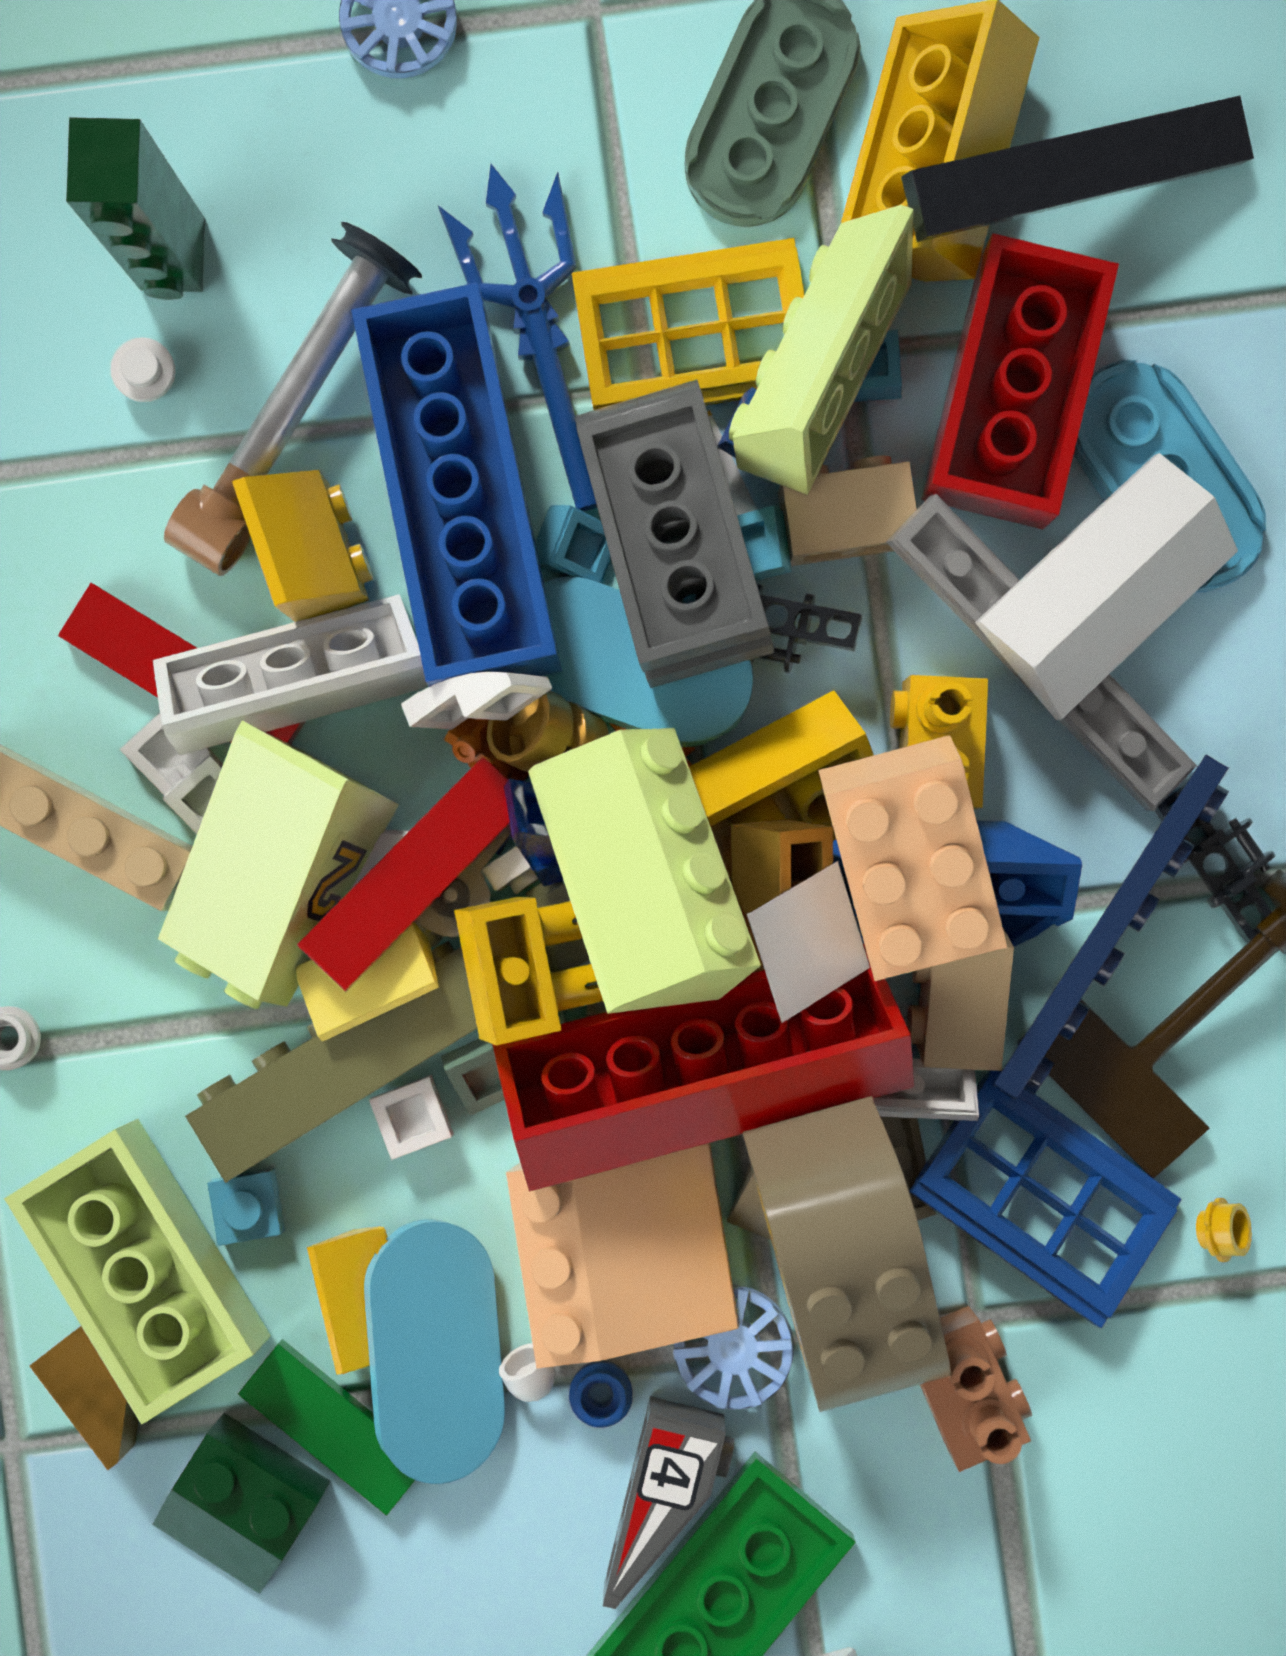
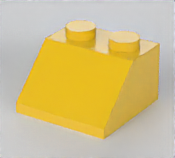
M319 470L247 476L232 481L274 606L294 622H298L369 601L364 583L373 580V575L362 545L351 546L343 524L352 521L353 517L340 484L330 487L329 482Z

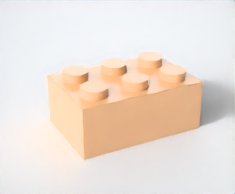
M950 735L818 770L874 981L1007 948L962 759Z

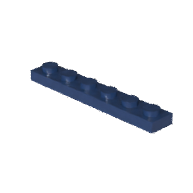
M1207 754L1204 756L992 1086L1014 1100L1018 1098L1023 1089L1032 1095L1036 1094L1055 1062L1045 1057L1048 1049L1058 1034L1068 1041L1072 1038L1090 1009L1080 1002L1082 996L1093 980L1102 986H1105L1125 955V953L1115 948L1116 943L1127 926L1138 932L1141 930L1160 900L1149 893L1162 872L1174 878L1195 846L1185 840L1184 837L1197 818L1208 824L1229 793L1227 789L1218 785L1229 767Z

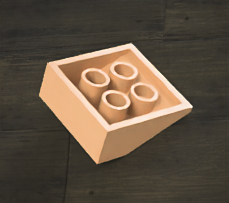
M710 1143L531 1192L528 1190L521 1163H518L506 1172L536 1369L607 1360L739 1328Z

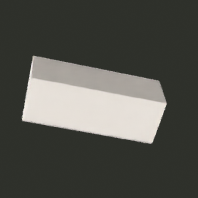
M400 594L153 660L162 728L166 738L179 755L231 742L241 721L267 732L427 688L418 642Z

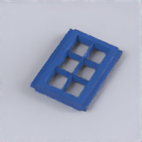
M988 1070L976 1086L979 1110L978 1121H953L916 1177L909 1193L1094 1326L1102 1328L1106 1320L1111 1318L1176 1214V1208L1182 1199L1036 1094L1032 1095L1023 1089L1015 1100L992 1086L1001 1071ZM992 1108L1035 1137L1017 1166L974 1137ZM1046 1146L1089 1176L1071 1206L1028 1176V1173ZM967 1147L1009 1177L991 1206L948 1177ZM1100 1185L1142 1214L1141 1219L1125 1244L1082 1214ZM1020 1186L1064 1216L1046 1246L1002 1215ZM1075 1225L1117 1254L1100 1284L1057 1255Z

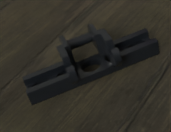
M757 584L764 612L773 605L784 606L788 611L787 622L779 628L769 626L770 634L789 637L786 650L774 648L775 653L758 658L784 663V672L790 673L793 663L800 664L801 655L795 654L797 644L806 645L808 642L855 651L858 630L862 621L861 614L814 605L815 595L806 593L803 603L763 595V585ZM697 594L695 601L699 600L703 595ZM801 613L798 628L796 629L795 620ZM812 616L818 617L820 619L818 629L813 633H809ZM834 620L851 624L850 634L845 639L829 637L826 632L828 622ZM755 658L750 660L751 665L753 664Z
M1183 788L1168 796L1156 808L1155 812L1161 821H1163L1169 811V806L1176 801ZM1197 818L1191 828H1201L1205 835L1192 843L1186 834L1184 839L1195 846L1184 863L1189 861L1212 893V896L1207 900L1210 907L1216 908L1221 906L1241 937L1248 943L1260 930L1257 927L1254 929L1250 927L1241 914V910L1248 905L1255 906L1261 914V922L1272 912L1253 885V883L1258 881L1253 873L1258 869L1262 873L1269 870L1271 867L1268 862L1276 855L1273 851L1263 853L1247 831L1253 823L1250 818L1241 822L1237 818H1233L1228 822L1231 828L1226 832L1222 829L1215 830L1210 822L1207 824ZM1234 838L1237 839L1251 859L1249 863L1241 868H1238L1223 846ZM1211 853L1221 855L1225 861V870L1218 877L1209 876L1203 868L1205 858ZM1235 879L1234 881H1232L1231 883L1222 888L1223 884L1227 880ZM1243 891L1242 898L1234 903L1230 897L1236 896Z

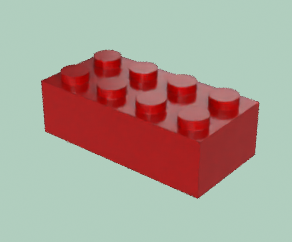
M995 233L991 235L981 255L974 279L921 500L926 501L931 495L937 494L949 507L1038 529H1044L1059 515L1119 263Z

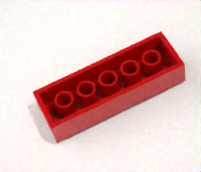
M863 944L864 950H865V953H866V956H867V960H868V963H869V966H870V962H869V959H868L866 947H865V944ZM871 966L783 1023L781 1022L766 972L762 970L751 973L718 1000L609 1014L604 1012L560 1024L561 1031L501 1045L492 1044L512 1135L529 1192L737 1136L747 1130L870 1096L877 1098L914 1087L910 1032L886 979L874 981Z

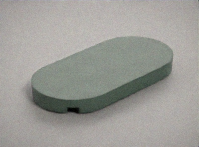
M754 0L743 14L691 129L685 149L684 166L689 190L700 207L715 219L734 226H759L784 215L799 199L853 80L860 56L859 34L856 32V27L851 20L852 15L842 0Z

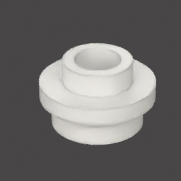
M15 1006L0 1007V1070H13L26 1065L34 1058L40 1046L41 1033L36 1020L29 1012ZM6 1026L13 1027L18 1033L19 1040L14 1049L6 1048L1 1041V1033Z

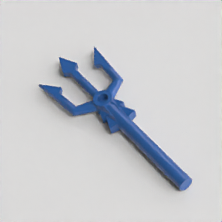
M491 163L486 205L497 212L516 279L514 285L483 282L469 246V242L474 236L473 231L441 206H437L467 284L478 282L483 300L514 307L515 309L513 329L515 334L520 333L518 358L519 360L534 359L575 508L583 512L597 508L577 432L575 412L558 356V352L569 347L570 342L555 324L560 321L559 315L547 301V298L577 269L559 172L556 174L542 213L544 217L552 220L560 262L535 279L531 277L512 211V206L517 199L516 193Z

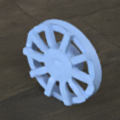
M341 0L339 23L348 50L363 67L384 77L409 78L427 72L437 65L448 53L457 30V12L454 0H432L422 4L419 3V0ZM354 2L370 8L372 14L351 17ZM446 10L447 17L444 28L424 20V15ZM375 26L376 30L359 46L351 30ZM423 32L439 39L433 49L427 54L418 41ZM381 40L388 45L386 62L377 60L369 54ZM410 46L417 60L397 64L398 48Z
M733 1285L734 1295L737 1298L738 1329L703 1337L708 1340V1344L705 1346L685 1347V1341L674 1344L673 1356L679 1373L687 1387L704 1401L715 1405L716 1408L745 1409L761 1405L781 1388L793 1362L794 1339L786 1316L778 1305L765 1294L745 1286ZM747 1300L766 1311L752 1325L744 1321ZM773 1320L777 1324L781 1339L760 1341L758 1333ZM783 1350L782 1364L779 1370L758 1358L759 1352ZM709 1356L711 1362L695 1376L687 1358ZM751 1367L772 1379L765 1388L758 1392L749 1373ZM717 1369L723 1372L719 1393L703 1384ZM733 1375H739L747 1396H729Z

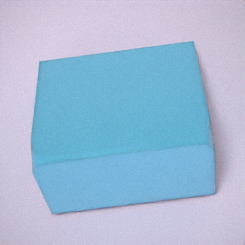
M551 505L536 539L541 568L563 577H580L602 583L611 556L601 520L571 505Z

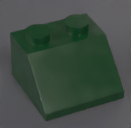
M223 1413L207 1432L184 1468L152 1525L260 1594L317 1507L330 1480L228 1414Z

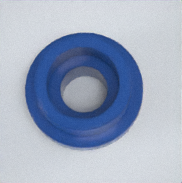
M608 1361L588 1363L576 1372L569 1388L570 1406L577 1418L589 1426L605 1428L615 1425L627 1415L632 1405L633 1388L626 1372L614 1363ZM600 1382L608 1384L613 1390V1396L606 1402L593 1400L589 1394V1389L594 1384Z

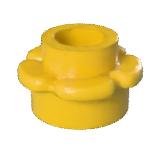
M1216 1198L1214 1201L1209 1202L1206 1210L1200 1211L1196 1220V1235L1200 1246L1203 1249H1208L1209 1253L1216 1257L1219 1262H1228L1232 1256H1245L1250 1249L1252 1241L1251 1221L1246 1208L1240 1203L1229 1204L1224 1198Z

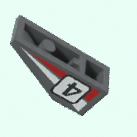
M652 1396L649 1397L604 1580V1607L612 1609L618 1607L710 1498L715 1476L726 1478L733 1455L734 1438L725 1436L724 1414Z

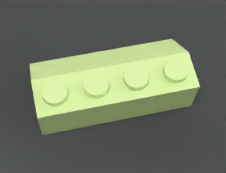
M899 205L840 224L830 246L821 245L810 269V286L803 299L795 297L792 300L783 323V334L785 335L777 351L770 349L764 355L756 377V386L758 388L750 404L742 403L732 419L729 429V440L734 443L738 469L808 495L912 284V208Z
M675 728L618 730L538 763L528 771L608 1014L718 1000L761 966Z
M139 1119L114 1129L4 1198L141 1425L253 1356L271 1336Z

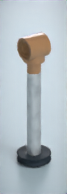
M341 222L342 227L346 231L345 236L339 240L331 238V241L338 250L352 261L213 489L203 485L201 490L193 489L187 493L173 511L165 528V543L218 576H224L234 567L251 539L232 481L242 477L267 475L355 333L351 310L372 305L385 283L394 289L412 295V290L408 286L409 280L413 277L422 278L419 270L392 247L348 222Z

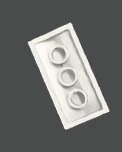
M1159 453L1151 457L985 612L975 624L1055 720H1062L1238 552V549L1216 498Z

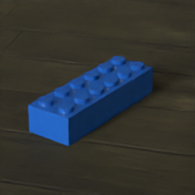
M478 282L352 309L427 685L430 687L447 679L470 673L503 672L546 676L563 672L490 324Z

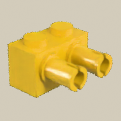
M910 675L902 682V691L893 690L891 696L890 727L892 729H900L899 749L950 735L962 759L974 810L983 808L988 679Z
M514 897L454 910L479 1039L494 1045H501L561 1031L559 1011L603 1001L598 984L585 986L587 983L597 981L591 964L550 973L545 947L583 939L578 922L572 923L576 916L571 901L537 908L536 898Z

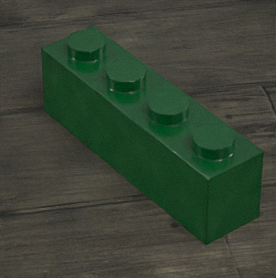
M69 117L66 202L136 286L141 291H144L147 296L157 299L174 300L182 298L183 292H203L205 218L140 119Z

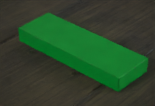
M283 1339L280 1340L239 1391L238 1395L386 1516L414 1483L415 1480L402 1473L380 1448L375 1433L373 1412Z

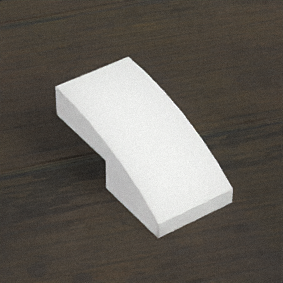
M503 672L470 673L434 684L401 703L410 727L453 729L467 718L506 721L550 691L552 686L548 677Z
M159 713L119 750L164 795L163 800L197 834L223 763L210 748L179 755L165 736Z

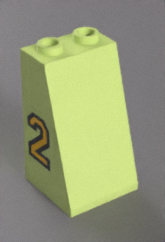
M241 721L233 737L158 940L179 952L174 961L186 970L204 978H209L214 973L227 981L228 984L224 992L238 1002L254 1009H259L262 1002L287 1007L299 986L296 967L311 960L297 944L352 889L381 833L385 831L399 804L299 748Z

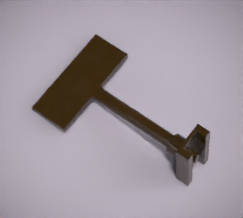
M1280 869L1260 886L1276 907L1256 926L1260 932L1137 1045H1127L1090 1008L1072 1038L1068 1041L1058 1034L1045 1054V1057L1055 1062L1048 1075L1153 1179L1210 1129L1208 1124L1153 1071V1066L1279 950L1283 954L1286 953V873ZM1082 999L1080 1000L1081 1003L1088 1006ZM1025 1034L1017 1041L1018 1045L1025 1036Z

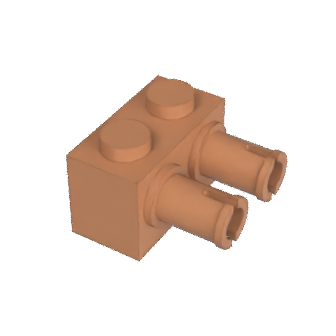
M967 1306L940 1318L951 1376L920 1384L946 1448L959 1472L986 1460L995 1464H1005L1014 1460L1020 1453L1022 1445L1031 1442L1023 1420L1033 1416L1017 1379L1006 1382L997 1362L998 1359L1007 1356V1353L992 1320L989 1319L981 1323L972 1309Z

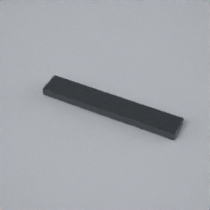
M1239 95L909 171L901 176L908 207L913 209V228L916 240L920 242L1240 165L1254 159L1242 100Z

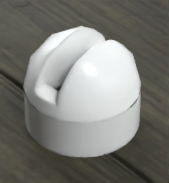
M529 1343L514 1349L503 1359L499 1367V1375L508 1391L515 1398L532 1402L539 1401L549 1394L554 1384L555 1370L554 1367L536 1369L533 1343Z

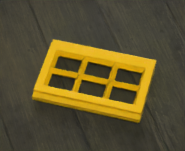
M782 239L572 272L593 410L696 379L698 380L705 406L739 401L750 388L757 389L756 377L761 361L740 364L735 330L784 323L792 300L795 297L803 299L804 289L795 239ZM777 277L782 311L737 318L732 317L728 284ZM714 287L719 316L718 321L668 328L663 301L664 294ZM649 297L654 331L604 338L600 304ZM721 333L726 360L725 367L675 374L671 340ZM657 343L661 377L617 384L611 383L607 350Z

